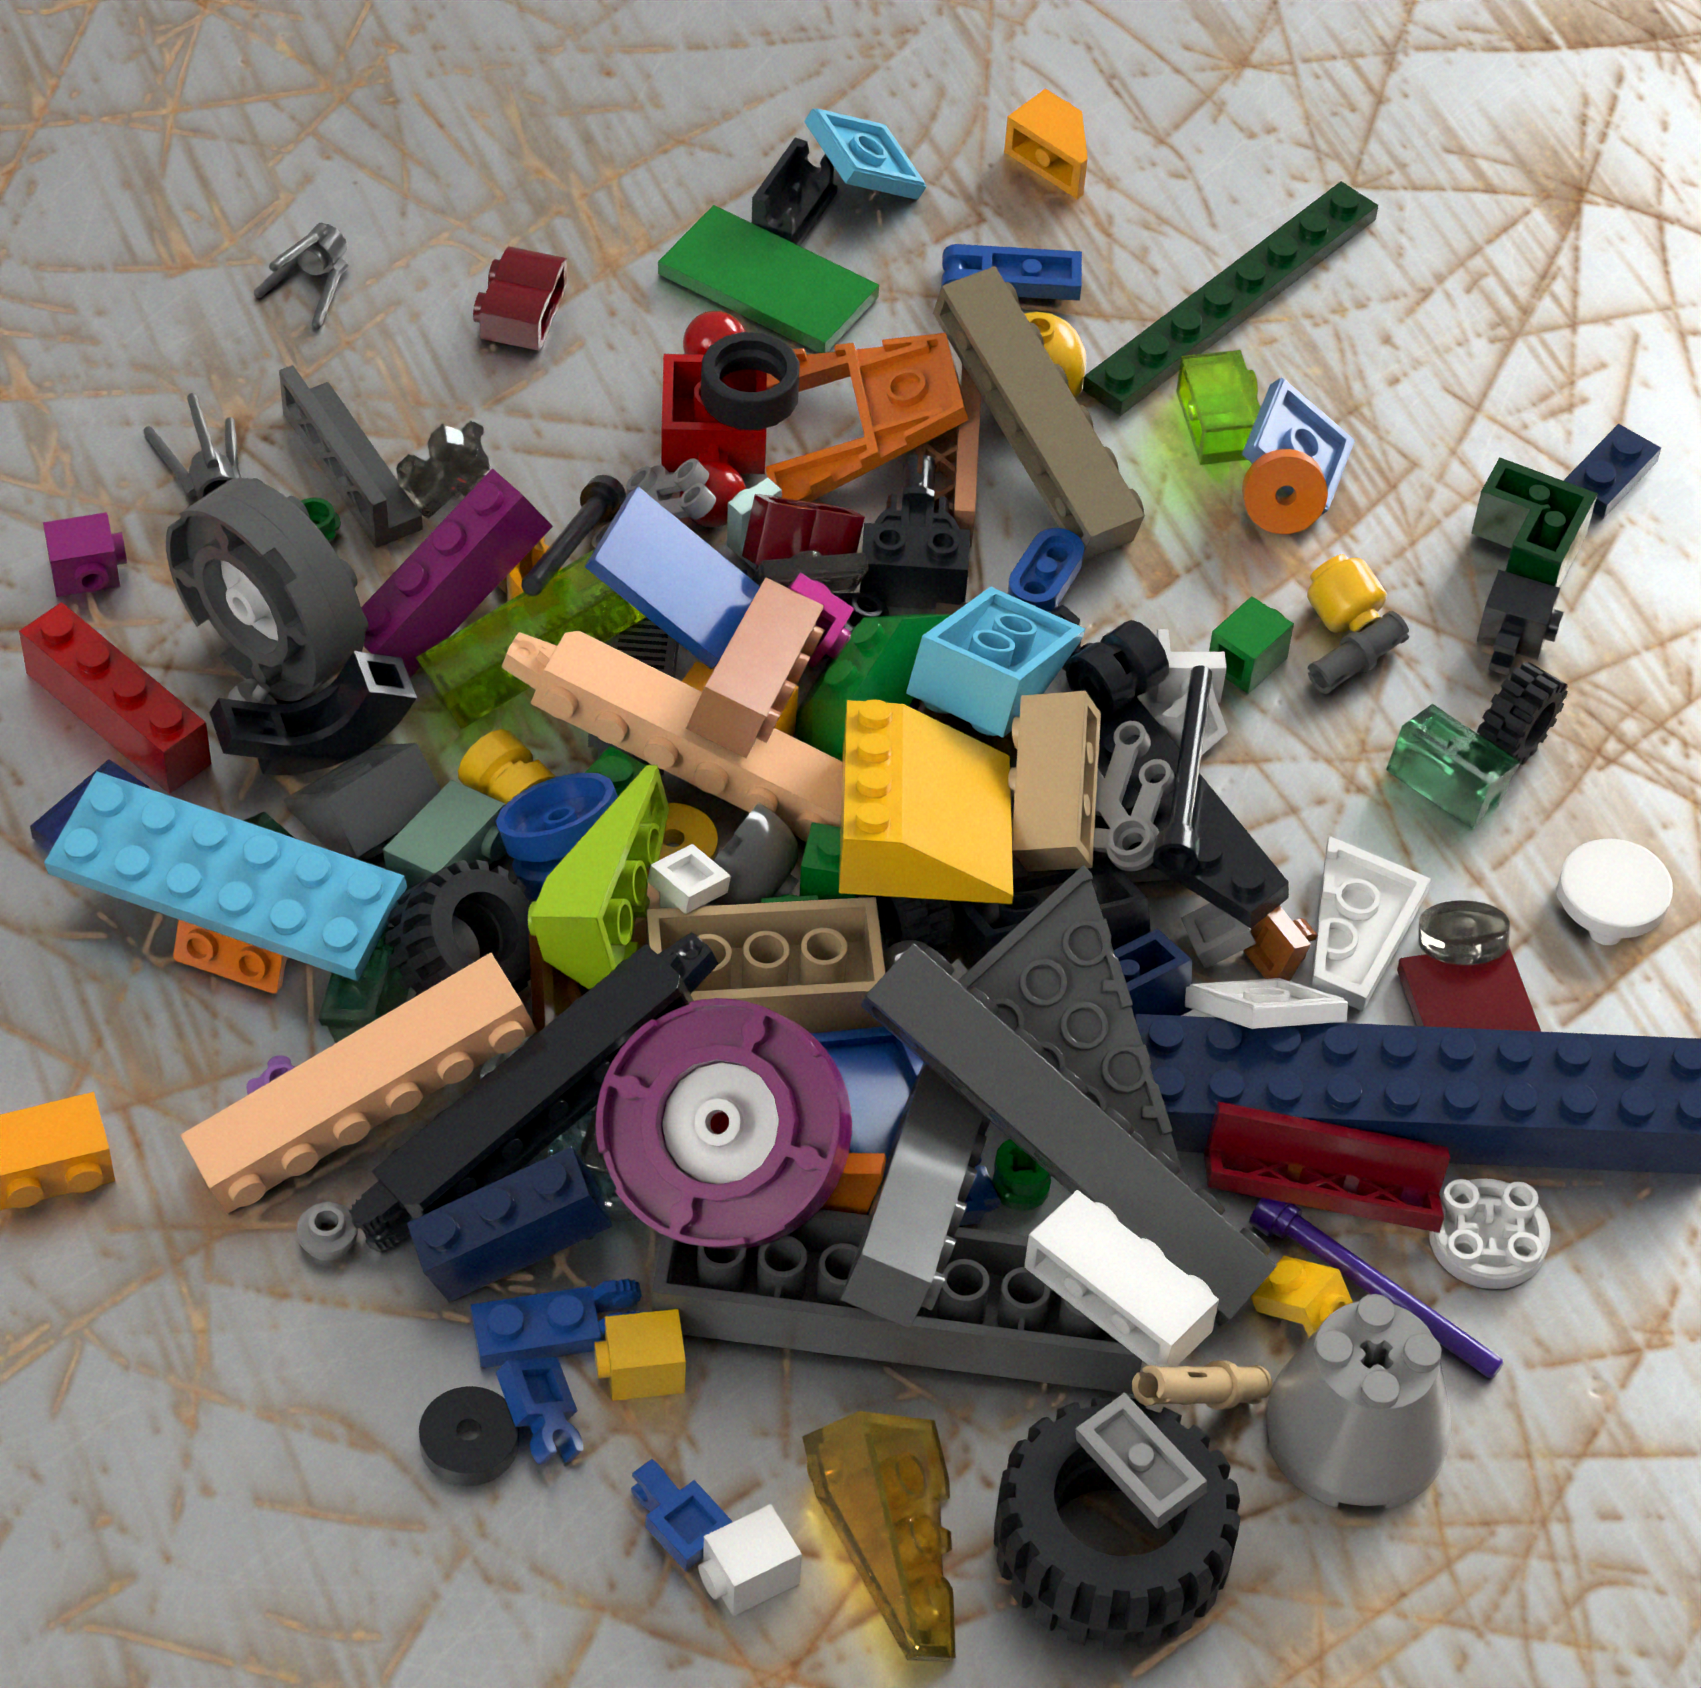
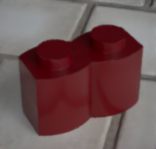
M508 246L500 260L494 259L489 270L488 289L486 293H478L474 304L473 320L480 323V339L539 351L546 340L552 318L557 313L567 285V258Z
M755 494L742 557L756 565L755 572L765 576L786 578L787 570L804 572V575L811 580L819 581L824 585H834L835 577L852 578L865 517L845 507Z

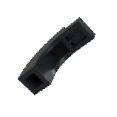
M354 651L337 678L321 692L307 699L289 704L272 705L218 698L209 714L223 754L257 758L263 775H294L337 765L368 750L386 737L401 722L417 699L402 658Z

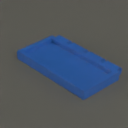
M884 1026L810 1033L821 1043L834 1060L848 1092L852 1116V1135L849 1153H885L888 1159L909 1093L923 1065V1061ZM981 1156L974 1168L977 1170V1173L964 1202L967 1206L959 1226L980 1224L985 1213L995 1210L1001 1204L986 1167L979 1165L982 1161ZM871 1203V1205H870V1207H869V1210H868V1212H867L866 1215H869V1212H870L872 1203Z

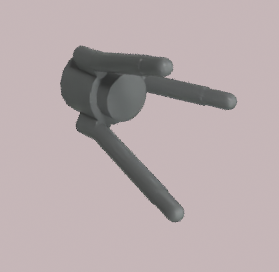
M318 223L307 236L270 263L269 269L273 273L254 290V296L257 298L263 297L299 265L305 272L311 275H320L321 273L328 272L329 276L312 321V327L319 329L327 314L339 278L349 266L348 262L342 258L347 250V242L343 234L329 224Z
M190 393L187 396V400L202 450L193 456L189 473L152 427H145L143 432L155 450L181 481L186 496L188 498L197 496L200 500L227 481L241 478L238 469L237 433L234 418L228 417L225 420V456L219 450L214 449L196 394Z

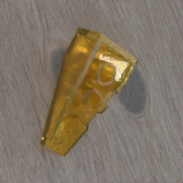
M857 1411L802 1436L807 1456V1472L813 1483L816 1498L906 1659L947 1662L956 1658L953 1588L943 1576L942 1554L952 1550L951 1531L941 1527L940 1503L950 1498V1483L935 1420Z

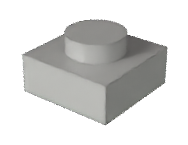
M1211 903L1181 917L1197 956L1205 969L1256 944L1249 927Z

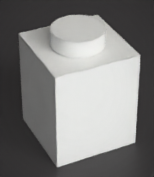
M769 1504L705 1535L703 1563L698 1565L701 1580L709 1595L713 1599L722 1597L734 1617L799 1585L802 1553L773 1506Z

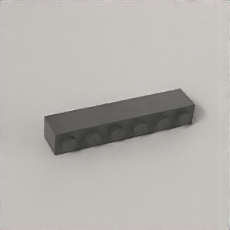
M924 1062L909 1093L885 1165L882 1182L875 1194L840 1299L909 1329L920 1307L932 1310L945 1280V1275L942 1273L947 1266L956 1243V1239L953 1237L957 1232L967 1206L964 1202L975 1179L977 1170L974 1168L986 1143L987 1136H985V1133L991 1122Z

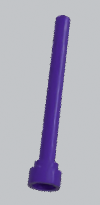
M1261 1198L1250 1216L1249 1224L1268 1237H1272L1275 1234L1281 1239H1284L1286 1236L1290 1237L1332 1268L1339 1269L1343 1276L1370 1295H1383L1394 1305L1413 1313L1428 1327L1434 1338L1442 1346L1486 1377L1494 1378L1504 1364L1503 1358L1301 1217L1303 1211L1295 1204Z

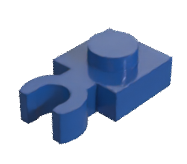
M558 1357L507 1360L495 1373L515 1427H531L533 1436L530 1440V1451L538 1465L545 1464L557 1453V1446L564 1463L571 1462L583 1450V1441L578 1430L567 1422L578 1410Z

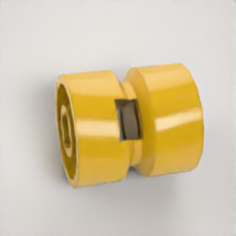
M505 729L492 731L481 737L468 749L458 768V779L463 785L505 803V805L513 797L528 788L556 777L539 759L533 761L531 751L510 730Z

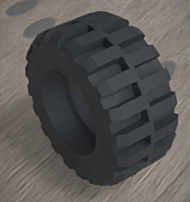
M1112 1397L1092 1398L1091 1406L1081 1409L1078 1402H1073L1057 1409L1055 1422L1049 1417H1043L1029 1428L1027 1440L1017 1441L1009 1455L1007 1469L1002 1472L994 1523V1545L998 1547L996 1562L1002 1578L1008 1581L1012 1580L1010 1593L1017 1603L1025 1609L1033 1605L1036 1608L1034 1620L1049 1631H1053L1058 1625L1068 1630L1066 1640L1085 1646L1087 1638L1103 1641V1650L1122 1651L1125 1641H1136L1140 1649L1159 1645L1162 1632L1167 1631L1170 1637H1178L1191 1629L1194 1616L1197 1618L1204 1617L1215 1604L1218 1590L1223 1589L1226 1583L1241 1519L1237 1513L1240 1504L1237 1483L1231 1478L1228 1479L1231 1467L1223 1453L1218 1449L1209 1452L1208 1448L1211 1438L1194 1424L1189 1429L1181 1425L1182 1415L1166 1407H1163L1161 1413L1147 1409L1145 1405L1139 1403L1134 1398L1130 1399L1207 1480V1493L1168 1521L1174 1533L1171 1540L1158 1549L1141 1555H1110L1092 1549L1079 1541L1066 1528L1058 1514V1511L1066 1503L1082 1494L1098 1490L1122 1491L1076 1441V1427L1111 1403Z

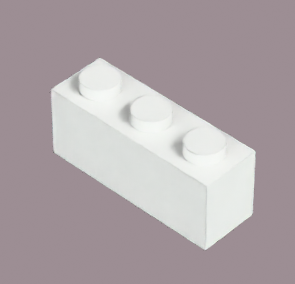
M1076 1190L1029 1234L1024 1268L1147 1365L1177 1367L1212 1333L1219 1299L1213 1295L1209 1286L1197 1276L1184 1273L1166 1259L1162 1250L1155 1243L1145 1238H1139L1122 1225L1116 1215L1106 1205L1099 1202L1094 1203L1079 1190Z

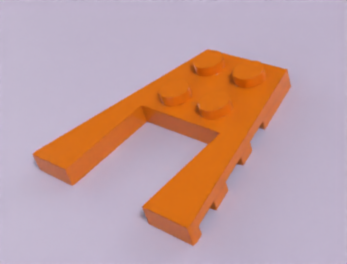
M946 333L883 339L882 347L856 349L854 343L835 345V352L808 355L804 348L793 349L800 362L799 392L851 376L864 437L766 466L767 478L782 489L783 498L812 502L969 420L951 346ZM767 373L768 390L780 383V381Z

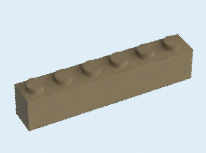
M996 266L942 285L933 311L936 320L944 333H946L952 347L1058 526L1074 532L1081 538L1084 544L1083 561L1134 541L1145 517L1142 501L1134 489L1128 488L1119 473L1117 459L1112 450L1104 447L1095 433L1090 413L1083 405L1077 403L1071 393L1064 370L1059 364L1053 363L1044 348L1040 330L1034 323H1029L1020 308L1018 295L1012 284L1005 282Z

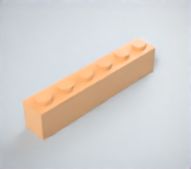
M489 953L180 1134L209 1189L226 1213L229 1214L239 1207L254 1204L264 1196L266 1191L291 1176H298L308 1172L320 1159L342 1146L359 1142L371 1129L391 1117L413 1110L422 1099L447 1084H454L464 1080L471 1074L474 1068L496 1055L513 1051L523 1043L525 1038L534 1034L537 1030L493 954Z

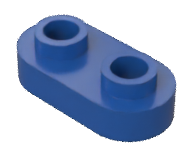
M1049 528L1038 533L1011 572L1007 594L1047 612L1056 608L1082 568L1084 544L1081 538L1074 532L1063 528Z

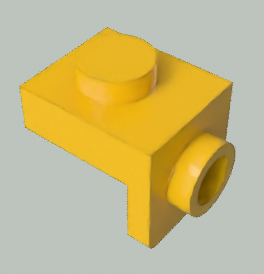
M1285 1255L1276 1263V1268L1251 1295V1300L1257 1312L1303 1324L1308 1338L1330 1314L1345 1305L1353 1303L1339 1269Z

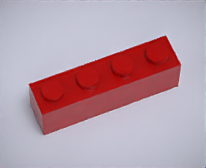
M59 603L19 630L26 673L168 794H171L212 764L206 721L64 603Z

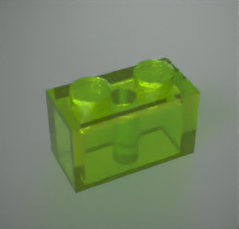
M1241 350L1181 356L1176 393L1200 465L1247 460L1242 453L1261 408L1257 399L1258 384L1254 370H1247Z

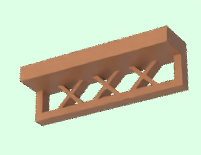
M962 363L960 386L969 420L958 425L957 428L954 427L943 433L945 437L955 444L949 450L940 454L925 442L915 448V454H918L917 473H922L923 455H928L936 461L937 470L935 473L940 471L954 482L940 492L934 489L933 511L939 507V496L946 497L949 501L953 499V504L948 502L949 514L955 519L959 529L970 530L969 547H972L976 508L981 394Z

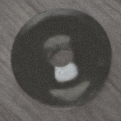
M1467 900L1448 901L1431 906L1419 918V946L1424 953L1436 960L1458 965L1481 964L1501 957L1509 948L1510 920L1503 911L1492 905Z

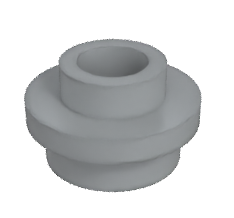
M322 1202L305 1210L297 1223V1236L302 1248L319 1260L330 1261L344 1256L355 1243L358 1229L351 1222L350 1209L339 1203ZM325 1225L336 1226L334 1229L329 1231H322L318 1229L319 1227Z

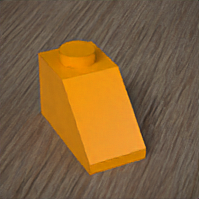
M1045 88L1007 116L1004 153L1069 195L1079 199L1084 195L1088 161L1082 111Z

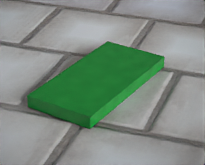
M715 205L658 261L659 275L818 353L829 352L879 298V284Z

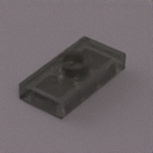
M805 551L797 553L789 559L763 560L753 575L752 580L761 586L765 577L788 588L801 572L811 580L819 581L827 586L831 593H850L856 590L869 568L865 553L822 556L818 551Z

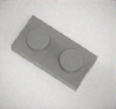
M1125 1392L1076 1427V1441L1157 1529L1207 1493V1480Z

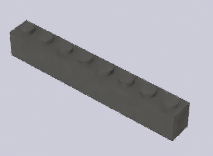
M913 943L865 995L861 1007L1071 1194L1079 1190L1094 1203L1099 1202L1106 1205L1116 1215L1122 1225L1139 1238H1145L1155 1243L1162 1250L1166 1259L1184 1273L1197 1276L1209 1286L1213 1295L1219 1299L1215 1322L1221 1326L1231 1320L1277 1266L1267 1257L1271 1252L1268 1245L1249 1229L1242 1228L1239 1232L1222 1217V1214L1225 1212L1224 1207L1206 1190L1198 1187L1193 1191L1176 1176L1180 1171L1179 1167L1164 1152L1155 1147L1148 1151L1131 1136L1134 1132L1133 1126L1119 1112L1111 1107H1107L1103 1111L1086 1096L1089 1092L1088 1086L1075 1073L1066 1067H1062L1057 1071L1041 1056L1044 1048L1030 1033L1021 1027H1017L1012 1031L996 1016L999 1008L985 993L975 987L967 991L951 976L954 968L940 953L930 947L923 952Z

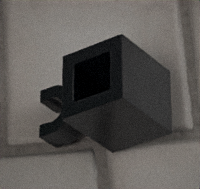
M1498 570L1484 608L1477 642L1494 646V653L1488 670L1509 676L1516 653L1538 660L1544 641L1555 642L1564 615L1563 611L1555 609L1560 591L1559 587Z

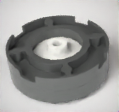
M235 478L227 481L179 513L181 518L168 526L166 554L169 569L177 592L194 624L198 627L209 619L218 634L230 647L221 653L219 657L243 678L255 679L258 683L262 682L268 685L271 689L268 694L273 698L283 701L302 699L340 673L354 651L362 652L365 632L368 630L369 625L366 616L362 612L355 591V587L358 584L356 574L346 561L338 557L322 532L310 520L306 507L298 498L294 496L286 497L257 478Z

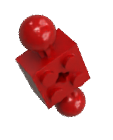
M709 311L694 318L684 333V354H664L661 466L668 472H675L685 461L695 458L709 472V478L704 485L714 494L716 502L712 509L699 519L689 518L701 526L711 528L727 525L728 502L740 491L746 489L740 474H765L766 428L743 430L722 424L707 412L701 400L703 356L709 347L721 338L746 332L742 324L734 316L722 311ZM740 370L729 373L720 379L728 387L741 392L767 390V373L759 370ZM683 491L679 492V498L684 494Z

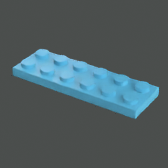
M98 771L94 774L44 862L48 874L355 981H358L389 923L388 918L391 910L398 906L397 900L407 888L404 875Z

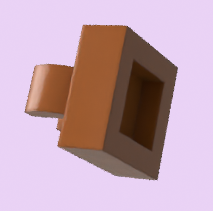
M1279 905L1251 928L1250 931L1256 944L1243 951L1265 979L1281 978L1290 981L1300 963L1306 957V953L1311 946L1309 941L1316 940L1318 934L1306 919L1299 918L1292 921Z

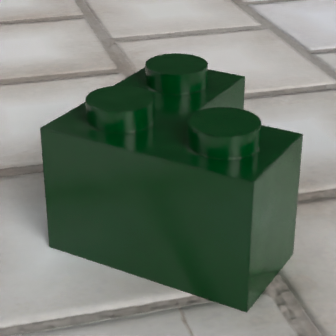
M1499 457L1481 490L1471 534L1511 548L1506 572L1560 588L1587 536L1598 493Z

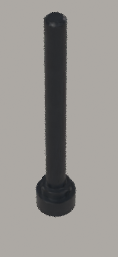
M598 475L592 478L580 494L581 509L522 580L521 586L527 595L537 596L542 592L598 521H608L615 517L626 498L625 489L616 478L609 475Z
M1198 665L1191 669L1169 825L1158 833L1154 845V864L1161 871L1172 875H1184L1192 872L1197 867L1199 860L1200 840L1191 827L1212 681L1211 669L1203 665Z

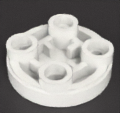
M1620 839L1593 840L1573 850L1563 864L1556 888V896L1569 916L1579 925L1589 930L1591 938L1602 945H1614L1620 942L1622 938L1637 937L1653 930L1665 918L1673 893L1672 880L1665 865L1644 847Z
M1487 1178L1457 1179L1446 1186L1444 1194L1440 1198L1444 1221L1440 1233L1429 1231V1239L1434 1255L1450 1274L1476 1287L1505 1289L1522 1284L1540 1269L1550 1243V1227L1543 1209L1538 1204V1194L1532 1186L1524 1182L1507 1183Z

